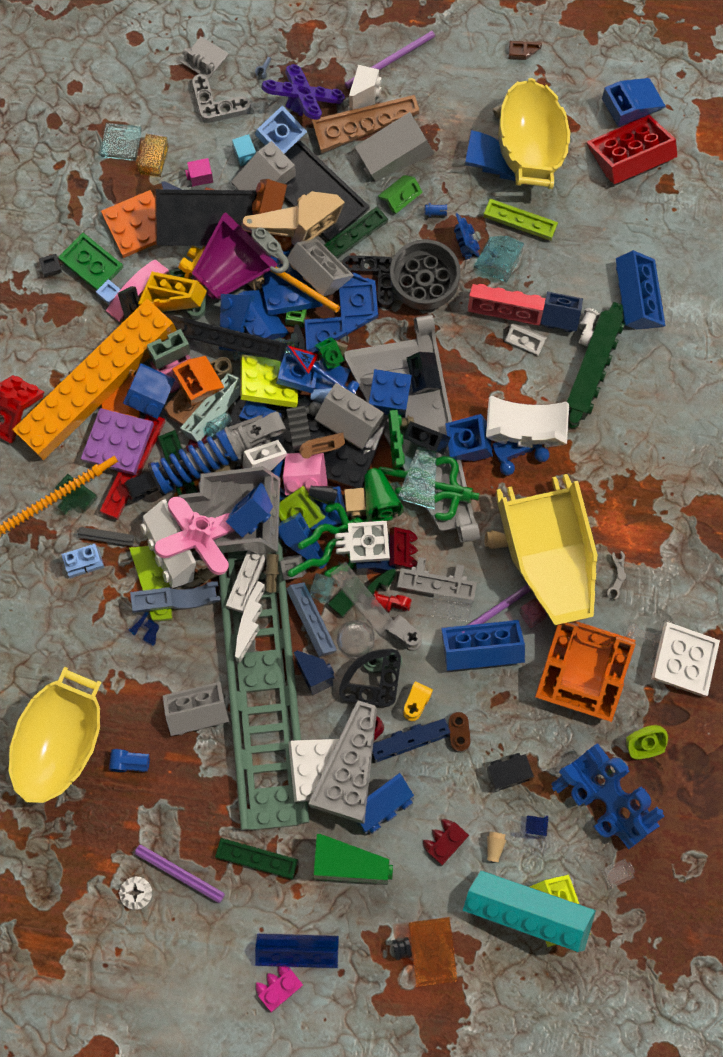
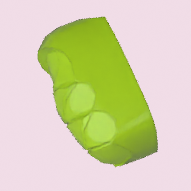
M659 725L643 727L626 737L627 750L634 759H645L660 755L665 752L668 743V734Z

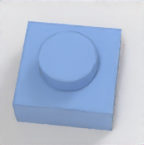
M108 279L96 291V294L109 305L121 289Z

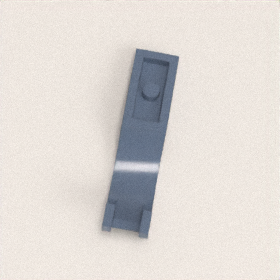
M218 581L208 582L203 586L185 590L168 587L130 592L132 611L137 613L169 608L192 609L219 602L220 596L216 597L215 587H218Z

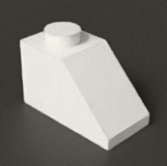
M279 440L244 451L242 466L244 469L263 466L271 471L287 456V453Z

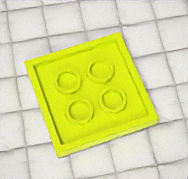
M242 354L241 400L295 408L298 404V389L276 384L280 361Z

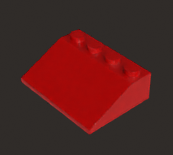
M650 115L587 141V146L605 176L613 184L637 176L644 171L653 169L678 157L676 139Z

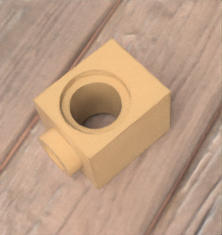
M364 488L345 489L347 517L354 519L365 516Z

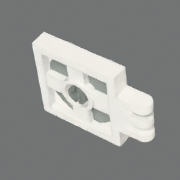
M387 521L348 523V533L335 534V539H343V541H336V546H344V548L336 549V554H350L351 563L390 560Z

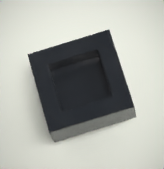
M57 254L39 258L44 277L62 273Z

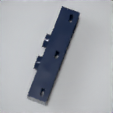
M445 718L421 726V724L410 727V731L404 733L397 731L391 734L392 737L373 743L372 755L374 761L377 763L450 737V730Z

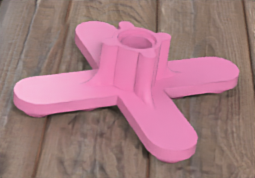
M171 498L167 508L182 531L157 541L154 548L155 553L161 558H170L195 548L212 573L216 575L226 573L229 566L228 561L213 540L235 531L226 522L230 513L216 518H208L193 512L183 498Z

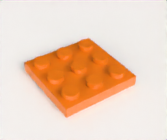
M151 190L101 211L123 258L156 244L155 198Z

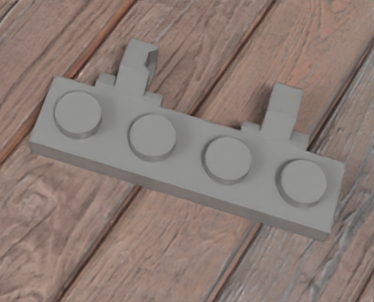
M419 557L417 567H412L411 570L402 568L400 570L398 589L474 602L477 582L468 581L467 577L463 576L464 565H456L455 576H440L425 571L426 558Z

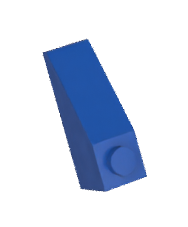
M300 512L279 523L278 537L287 546L307 560L311 558L320 559L323 556L324 552L317 541L302 550L298 548L299 542L313 534Z

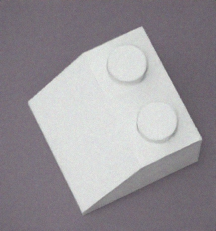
M358 65L349 94L350 110L375 104L376 98L380 97L382 77H379V69Z

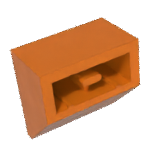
M206 356L188 359L172 368L173 376L191 406L224 389L222 382Z

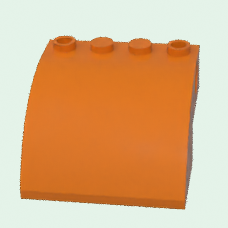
M578 621L557 625L535 697L612 722L623 690L625 675L636 640Z

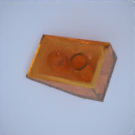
M450 917L409 922L408 928L416 986L422 987L458 982Z

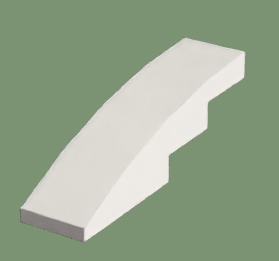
M259 581L248 599L241 618L235 658L238 663L241 662L259 632V625L255 622L263 609L262 605L258 602L266 591L265 584Z

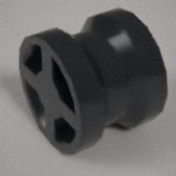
M408 937L401 941L392 940L396 961L401 960L402 957L412 958Z

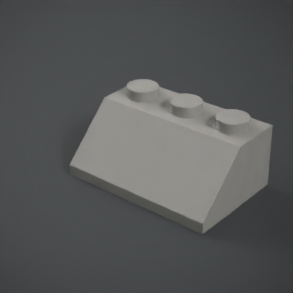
M318 239L297 242L287 257L291 267L297 270L303 276V279L323 296L333 294L354 276Z
M335 383L325 397L315 417V421L336 434L344 433L345 440L363 450L382 422L384 412Z
M221 682L163 695L165 717L171 736L182 735L185 732L202 730L206 727L218 726L229 722Z

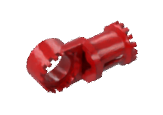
M375 591L371 608L385 609L388 613H390L392 607L399 610L402 609V611L404 609L409 611L412 599L403 595H391L388 597Z

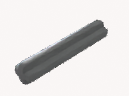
M80 527L78 530V537L82 539L133 546L134 535L86 527Z

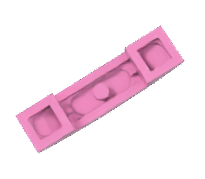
M153 260L140 269L120 291L130 286H135L140 298L152 271L167 274L169 270L157 260ZM117 293L106 309V312L118 322H121L125 317Z

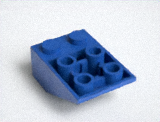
M650 78L616 82L605 87L602 96L603 102L618 127L666 107Z

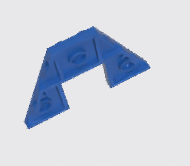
M353 273L354 276L339 288L341 317L305 320L307 351L316 353L317 350L314 345L330 337L337 341L378 318L376 283L374 280L363 278L361 275ZM301 275L302 283H304L310 288H314L310 283L306 282L303 279V276Z

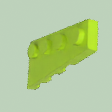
M149 546L129 548L143 591L171 588L169 582L166 583L163 578L164 571L162 567H158L154 550L151 551ZM172 608L150 611L153 622L173 620Z

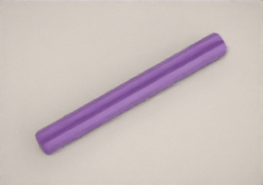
M139 845L135 850V854L217 903L223 900L225 896L223 892L146 847Z

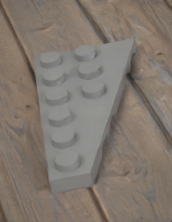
M357 701L308 803L310 807L362 824L365 823L377 715L375 705Z

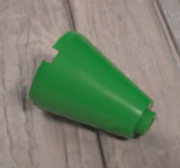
M377 468L369 469L364 475L367 521L393 520L392 516L396 514L400 516L404 512L403 505L383 471Z

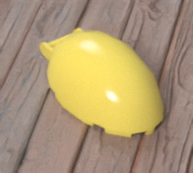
M528 78V81L523 82L517 81L508 90L501 106L498 139L502 155L510 169L515 173L516 185L527 184L553 189L554 173L562 166L568 153L570 129L566 112L560 106L558 96L547 85H541L533 78Z
M64 667L59 680L46 685L30 700L21 714L10 744L9 775L15 792L26 802H47L62 794L80 776L94 751L100 730V706L95 697L101 685L100 681H92ZM67 678L93 689L92 695L63 684V679Z

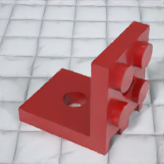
M12 375L0 382V415L4 418V422L0 421V438L10 444L15 441L16 433L12 429L20 423L23 410L42 399L44 391L36 385L25 382L19 376Z

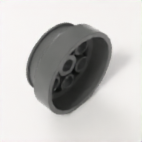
M416 240L404 245L395 254L390 267V283L395 295L407 306L421 311L434 310L450 301L457 292L460 282V264L456 255L446 245L434 240ZM430 263H431V264H434L435 266L429 267V266H427V264H430ZM409 267H416L417 269L410 270ZM440 276H445L446 279H443V280H442V279H440L439 277H440ZM427 279L429 282L423 283L421 280ZM408 282L411 285L405 286L403 283ZM433 292H440L441 294L434 295ZM416 295H421V296H423V297L420 298V299H418V298H416L415 296H416Z

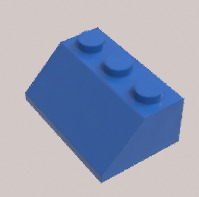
M260 290L243 291L237 294L255 296L254 302H251L248 310L250 311L249 317L246 318L243 326L244 333L276 340L279 337L281 339L289 334L277 314L268 316L264 295Z
M400 773L367 797L365 823L357 822L365 835L369 832L371 834L375 833L381 828L380 824L385 820L389 822L397 816L395 812L401 808L405 810L413 804L414 794Z

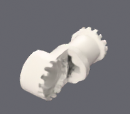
M591 308L584 310L585 315L578 324V327L584 331L578 343L588 347L594 333V324L600 317V313L597 310H591Z

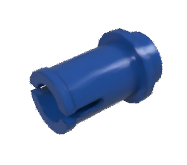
M425 204L424 214L428 217L447 216L446 211H440L447 210V204Z

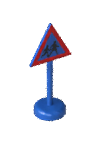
M287 346L307 375L311 369H314L333 384L337 383L353 394L358 389V382L352 381L345 387L316 366L314 363L319 354Z

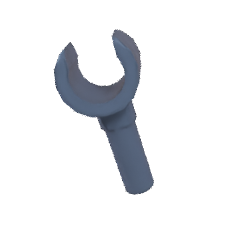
M267 57L262 66H258L255 69L256 76H258L259 72H263L262 78H266V69L271 61L270 57Z

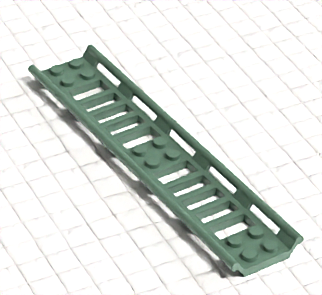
M279 537L278 552H275V554H279L278 572H280V574H277L276 592L268 593L265 591L260 599H271L272 609L262 610L258 619L273 617V628L259 629L255 637L274 636L276 650L249 652L244 655L240 663L237 662L240 691L236 689L233 654L236 652L237 635L243 613L232 610L235 633L232 634L230 610L226 607V604L238 576L235 571V562L244 561L248 550L227 552L230 578H227L226 573L219 575L241 830L255 831L309 823L307 802H299L297 804V802H294L288 745V742L291 741L288 717L289 706L293 741L301 740L286 582L283 578L280 563L283 559L282 541ZM261 572L258 581H266V574L264 572ZM277 593H279L282 629H280ZM283 649L285 651L288 686H285L284 665L282 655ZM280 690L281 704L248 707L247 693ZM239 712H242L245 750L242 749ZM282 712L283 723L249 726V715ZM284 731V743L251 746L250 735ZM286 752V762L253 766L252 754ZM244 770L247 771L250 809H247ZM287 770L289 785L255 789L254 774Z

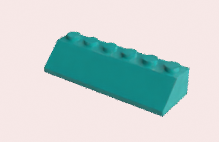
M482 870L468 890L463 907L465 912L576 952L585 951L596 913L594 909Z

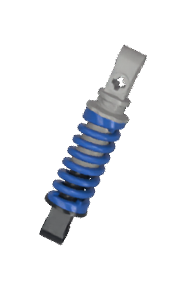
M273 412L245 427L240 425L234 431H230L228 427H225L223 430L216 432L217 439L215 440L208 436L206 444H203L201 440L197 441L198 448L194 449L193 445H188L189 452L187 453L180 449L178 453L181 459L179 460L171 453L169 455L170 464L167 463L165 458L160 459L161 468H158L160 467L158 462L148 463V472L127 480L124 485L132 502L141 500L158 490L162 496H165L173 491L174 484L177 487H182L183 480L186 483H191L192 475L199 479L202 472L204 474L210 473L211 467L214 470H219L220 462L224 466L229 465V458L232 461L242 460V453L284 433L286 431L285 425L279 412ZM255 430H259V435L256 436Z

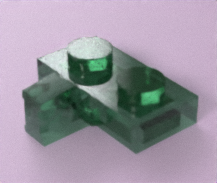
M67 474L55 487L56 490H59L60 486L64 487V484H69L68 481H74L73 477ZM81 484L80 488L76 487V491L72 490L71 494L67 493L66 497L62 496V502L59 504L58 509L64 515L71 508L75 509L77 506L86 512L98 498L97 495Z

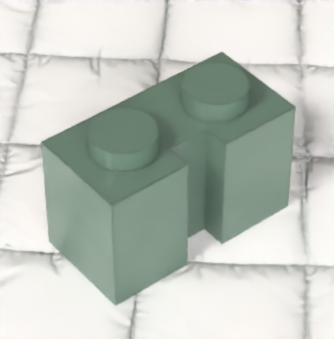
M181 329L167 335L168 340L164 342L158 339L147 344L148 355L156 369L190 354L189 343Z

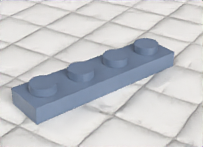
M305 583L290 585L286 589L318 656L333 654L337 649Z

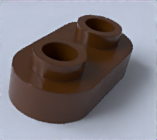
M455 712L450 716L448 722L450 744L454 751L461 753L468 750L470 746L469 721L464 713ZM461 719L462 724L457 725L455 720ZM462 738L464 743L458 744L457 739Z

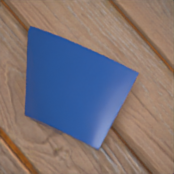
M471 130L465 165L483 168L482 172L498 174L501 179L516 181L515 173L510 169L502 155L499 140L487 134Z

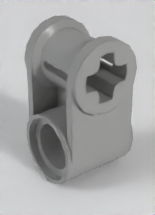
M397 615L385 628V631L393 639L400 642L407 649L415 651L420 648L422 643L420 632L402 616ZM416 637V642L414 640L409 642V638L414 639Z

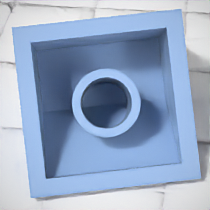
M282 105L256 130L255 135L264 145L272 141L285 154L307 131Z

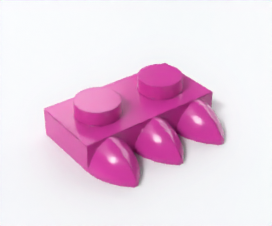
M278 964L280 978L274 974L267 973L269 987L263 983H256V992L271 1013L304 986L293 971L283 964Z

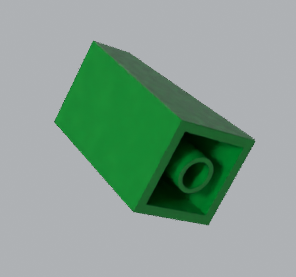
M317 834L314 865L315 880L388 885V880H392L393 865H389V859L328 836Z

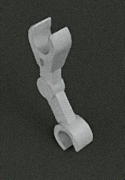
M622 551L620 553V560L615 558L614 552L611 556V560L617 569V579L614 586L608 589L606 596L608 598L611 591L615 592L617 596L614 601L619 598V589L626 579V573L624 572L625 555Z

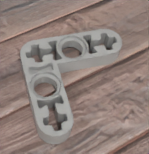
M198 74L193 78V88L200 115L204 122L211 123L245 115L250 112L251 103L247 97L240 96L214 102L207 77L203 74ZM199 81L203 83L204 89L200 90ZM207 95L209 100L203 102L200 100V97ZM227 106L230 108V111L224 113L221 111V108ZM207 111H210V113H211L210 116H207V114H206Z

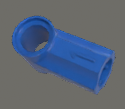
M121 749L111 750L110 771L148 772L150 764L149 754L129 753V751Z

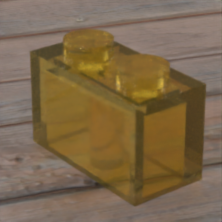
M146 133L145 139L140 144L141 154L136 159V166H138L140 174L161 177L169 148L167 137Z

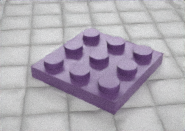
M100 408L81 460L86 463L99 465L115 455L118 462L109 467V469L135 475L153 429V422Z

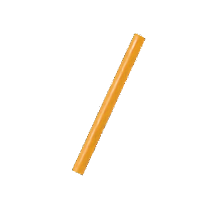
M270 270L335 313L339 311L340 306L288 273H276Z

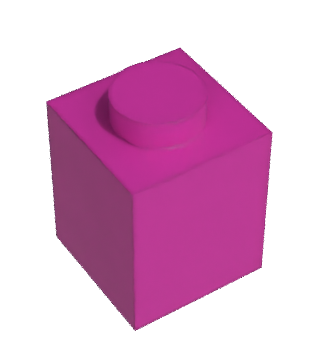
M208 158L187 162L188 169L185 172L187 181L191 180L192 187L213 183Z

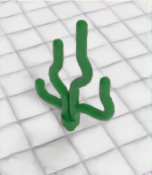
M449 456L438 458L420 457L419 462L430 466L449 464L451 466L450 484L434 481L422 469L414 468L404 471L383 466L378 468V470L383 471L384 475L400 478L420 476L429 487L442 490V492L432 497H425L420 492L401 487L395 489L397 495L415 498L419 503L425 505L435 504L442 499H452L449 511L447 513H436V520H451L456 514L459 501L471 503L472 500L479 501L480 493L473 492V488L463 487L457 483L459 465L454 458Z
M329 504L325 507V511L330 513L336 510L343 525L335 527L331 524H321L310 537L299 542L297 546L302 550L315 543L325 531L331 534L348 533V523L368 521L365 517L361 519L356 517L349 521L341 504ZM334 538L330 540L320 559L311 558L290 569L287 575L294 577L312 566L320 567L325 565L331 557L336 541H343V539ZM347 554L349 562L346 566H334L325 571L324 576L330 578L337 573L346 574L351 572L356 563H351L350 554Z

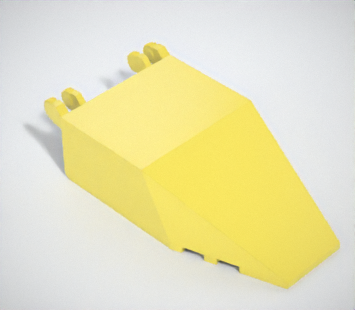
M567 474L563 475V483L566 489L560 490L557 477H552L554 491L515 500L511 486L507 487L510 499L507 502L506 497H503L502 491L500 489L496 490L497 504L512 561L554 626L594 616L596 562L598 555L578 481L571 483Z

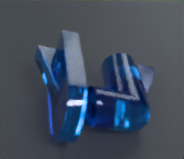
M145 611L142 618L128 631L136 635L149 613ZM149 619L144 625L149 630L143 640L154 646L159 625Z

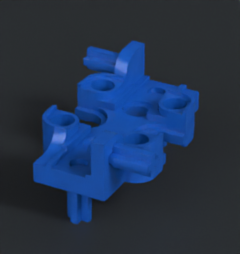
M597 743L574 762L559 771L562 776L551 784L553 786L552 789L560 793L567 786H574L571 793L578 806L582 804L588 805L594 799L602 800L607 810L593 827L603 837L618 836L627 848L630 849L660 827L657 822L664 817L663 810L655 807L650 812L647 810L651 806V798L642 787H639L632 793H626L622 790L620 781L622 777L630 772L628 766L620 758L609 759ZM611 766L614 768L615 773L612 772ZM598 774L605 778L604 785L598 783ZM635 799L639 801L640 806L636 804ZM622 808H627L629 810V818H626L622 815Z

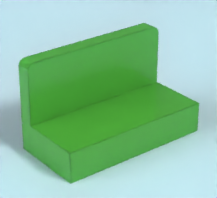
M404 175L379 194L378 197L381 200H385L391 211L396 214L423 193L415 177Z

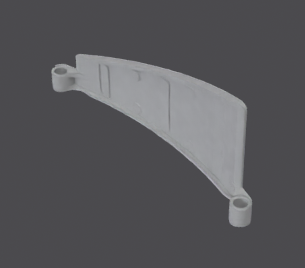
M433 315L414 318L417 339L345 351V361L355 381L359 383V389L368 403L374 369L410 375L406 357L417 352L435 353L442 388L439 390L428 389L418 394L413 393L412 384H410L405 418L407 415L413 416L415 423L447 435L445 423L452 422L436 342ZM384 415L383 421H386L387 425L383 435L391 447L388 415ZM407 429L400 430V434H403V437ZM403 439L402 450L405 455V464L402 466V469L404 471L414 468L422 469L434 481L450 484L451 466L449 464L430 466L419 462L420 457H450L448 445L443 455ZM455 459L459 465L457 483L460 486L467 487L461 460ZM420 476L408 478L415 491L420 492L425 497H432L442 492V490L429 487ZM442 499L432 505L424 504L440 531L457 529L460 543L480 540L479 528L473 515L471 503L459 501L455 516L448 521L436 520L435 514L447 513L452 499Z

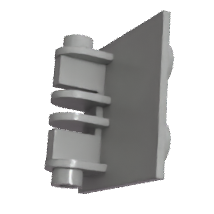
M200 37L191 49L185 48L182 54L184 57L180 62L209 79L229 53Z

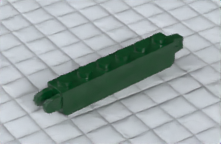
M613 302L609 310H605L600 314L567 400L570 414L568 427L571 429H576L581 419L585 420L587 414L591 415L594 404L591 402L593 398L597 399L601 389L598 387L599 381H604L607 373L604 371L605 365H610L613 357L610 355L612 349H616L619 341L616 339V336L622 333L625 325L622 323L624 317L622 316V304Z

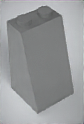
M410 112L355 146L358 151L355 154L360 163L364 162L366 167L363 169L368 177L372 176L375 181L435 154Z

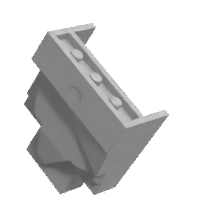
M265 467L201 474L199 482L200 493L179 495L188 503L193 512L208 518H216L231 513L235 504L261 482L273 505L270 511L271 517L265 523L260 522L257 524L258 528L251 535L247 533L244 537H241L234 531L213 541L222 553L246 550L256 554L278 552L280 478Z

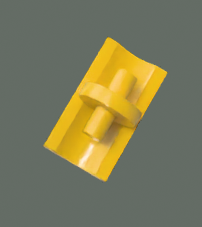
M191 246L187 256L193 259V262L184 257L179 263L178 268L185 273L184 278L190 279L193 275L192 272L205 246L202 249Z

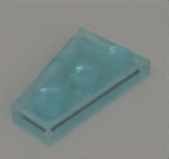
M418 447L399 492L398 498L400 500L435 510L437 462L435 451Z

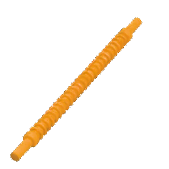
M115 455L99 465L95 464L91 467V470L87 469V473L83 472L82 476L78 475L77 479L73 478L74 481H68L69 484H64V487L60 486L59 490H54V493L50 492V496L45 495V499L41 498L40 502L36 501L35 505L31 504L30 508L26 507L27 510H22V513L18 512L17 516H12V519L8 518V522L3 521V525L0 524V537L2 533L6 534L5 531L8 530L10 532V528L14 529L15 525L19 526L20 522L24 523L25 519L29 520V516L34 517V513L38 514L39 510L43 511L44 507L48 508L49 504L52 506V502L56 503L57 499L61 500L62 496L66 497L67 493L71 494L72 490L76 491V487L80 488L81 484L85 485V482H90L91 478L94 480L95 476L99 477L102 475L104 470L118 462Z

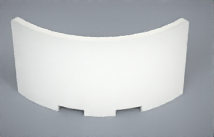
M490 396L488 401L486 438L502 444H506L507 441L518 443V447L532 448L533 444H545V447L567 444L569 403L526 405Z

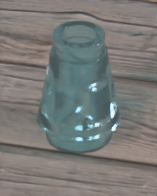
M223 413L207 422L205 427L207 435L213 439L216 438V432L223 430L232 421L231 416Z

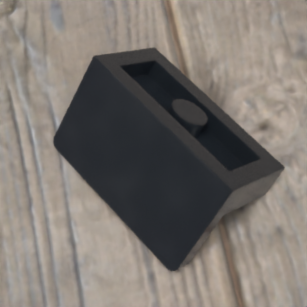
M417 352L406 357L409 373L412 375L413 393L419 394L428 389L439 390L442 388L435 353Z

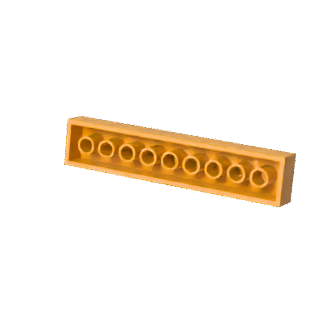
M146 299L12 430L44 461L139 368L141 363L143 364L150 357L147 344L158 339L164 342L168 339L167 335L177 331L174 323L153 303Z

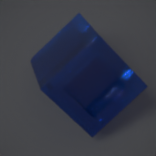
M527 815L524 837L545 839L549 816L536 817Z

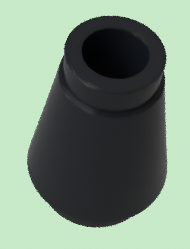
M311 485L308 497H312L327 505L335 504L338 489H334L333 486Z

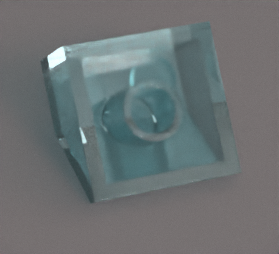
M509 236L490 237L474 268L507 283L523 253L524 243Z

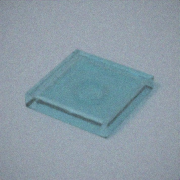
M106 123L101 157L137 161L142 132L141 126Z

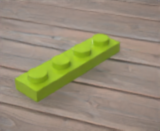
M493 199L489 200L483 215L484 218L550 241L558 225L556 221Z

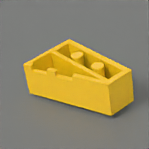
M152 271L138 305L140 306L148 299L161 312L201 307L207 290L196 280Z

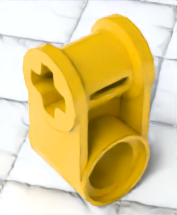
M416 681L414 682L404 706L403 714L406 720L413 722L420 718L425 705H427L432 695L433 689ZM412 708H415L416 710L413 714L409 713Z

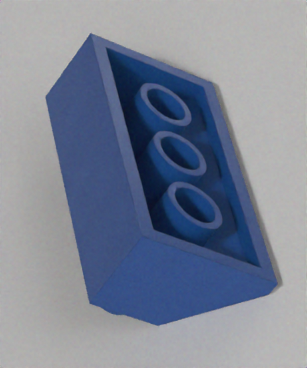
M634 250L615 258L625 325L637 330L666 326L655 259Z
M519 620L441 628L447 671L525 663V643Z

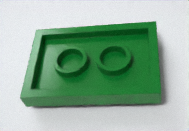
M82 233L58 257L60 262L96 291L108 279L111 281L124 268L122 263L85 233Z

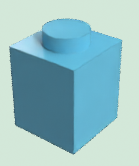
M249 134L232 139L233 149L239 165H246L256 154Z

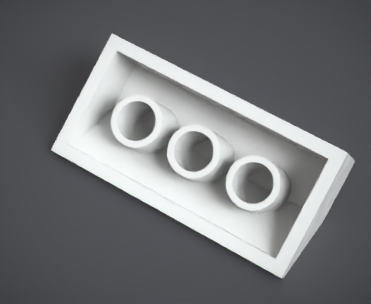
M166 499L160 501L143 515L142 524H140L143 535H147L148 546L151 551L154 550L157 541L181 532L176 520L167 508L168 503ZM190 550L170 558H161L155 553L156 563L158 567H162L164 571L163 578L166 583L169 582L171 588L193 582L196 561Z

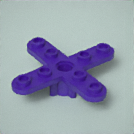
M295 64L286 67L285 73L289 82H275L269 79L263 81L261 89L268 94L288 97L286 108L293 110L300 116L305 114V116L314 120L320 119L322 115L317 101L341 104L345 99V96L339 89L332 90L320 86H309L303 71Z

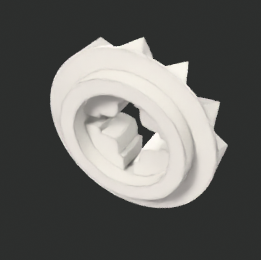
M136 876L127 879L120 888L121 902L132 910L144 908L152 897V888L149 882L144 878ZM135 884L138 891L144 892L137 895L136 902L133 895L127 894L134 890Z

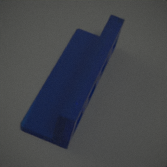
M257 934L255 947V966L338 968L339 936Z

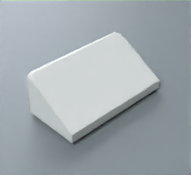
M513 323L505 342L539 356L547 337Z

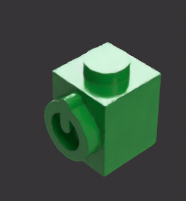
M332 337L314 345L322 364L327 369L336 368L344 361L338 344Z

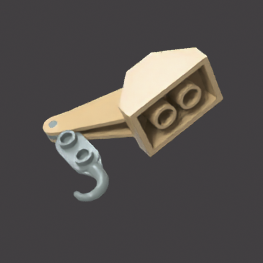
M312 191L307 195H302L297 200L298 204L295 207L245 216L241 225L242 229L252 232V239L269 256L279 259L283 264L281 268L271 266L270 269L276 273H283L288 269L289 261L284 255L280 243L272 235L291 237V243L294 246L297 242L316 238L337 222L345 203L338 195Z

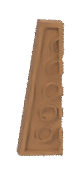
M415 95L321 117L318 120L313 119L312 125L320 152H327L383 129L409 112L412 116L419 114V107Z

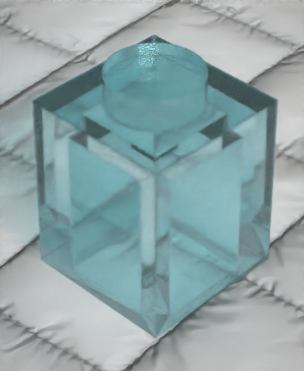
M316 573L310 589L311 597L329 603L335 587V579Z

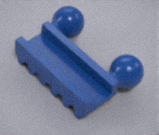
M509 441L506 444L495 442L492 445L501 463L500 472L505 476H509L515 471V466L510 461L514 457L517 458L519 455H525L534 449L536 450L534 454L535 459L539 462L547 461L550 456L548 449L542 447V444H533L532 448L518 447V443Z

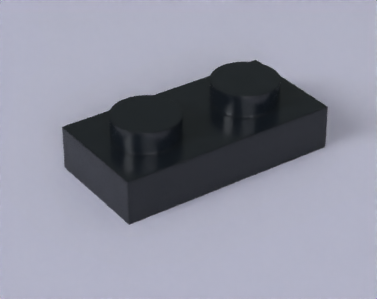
M130 286L118 293L125 320L139 307V296L135 286Z

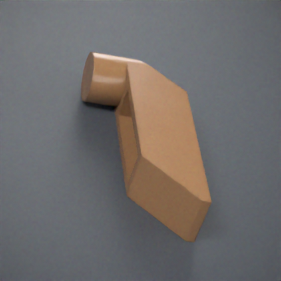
M344 433L308 440L300 446V455L303 458H310L314 454L336 450L345 444Z

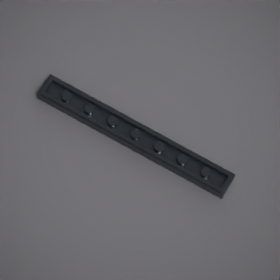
M163 313L174 323L177 330L181 329L185 338L280 362L283 360L287 343Z

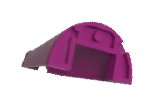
M225 212L192 274L195 276L194 280L198 281L201 285L204 284L209 289L207 294L215 300V298L220 299L221 294H229L271 270V266L276 268L278 264Z

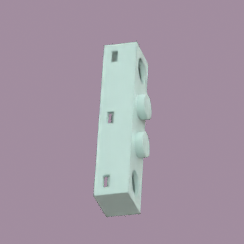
M227 373L221 380L224 389L206 398L185 421L180 429L186 437L197 442L217 423L220 417L241 394V380L238 377Z

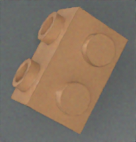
M180 388L177 394L167 403L164 410L170 419L183 425L204 400L191 406Z

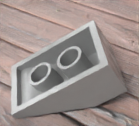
M271 141L252 157L231 183L237 190H256L257 184L262 179H270L286 184L296 176L295 165Z

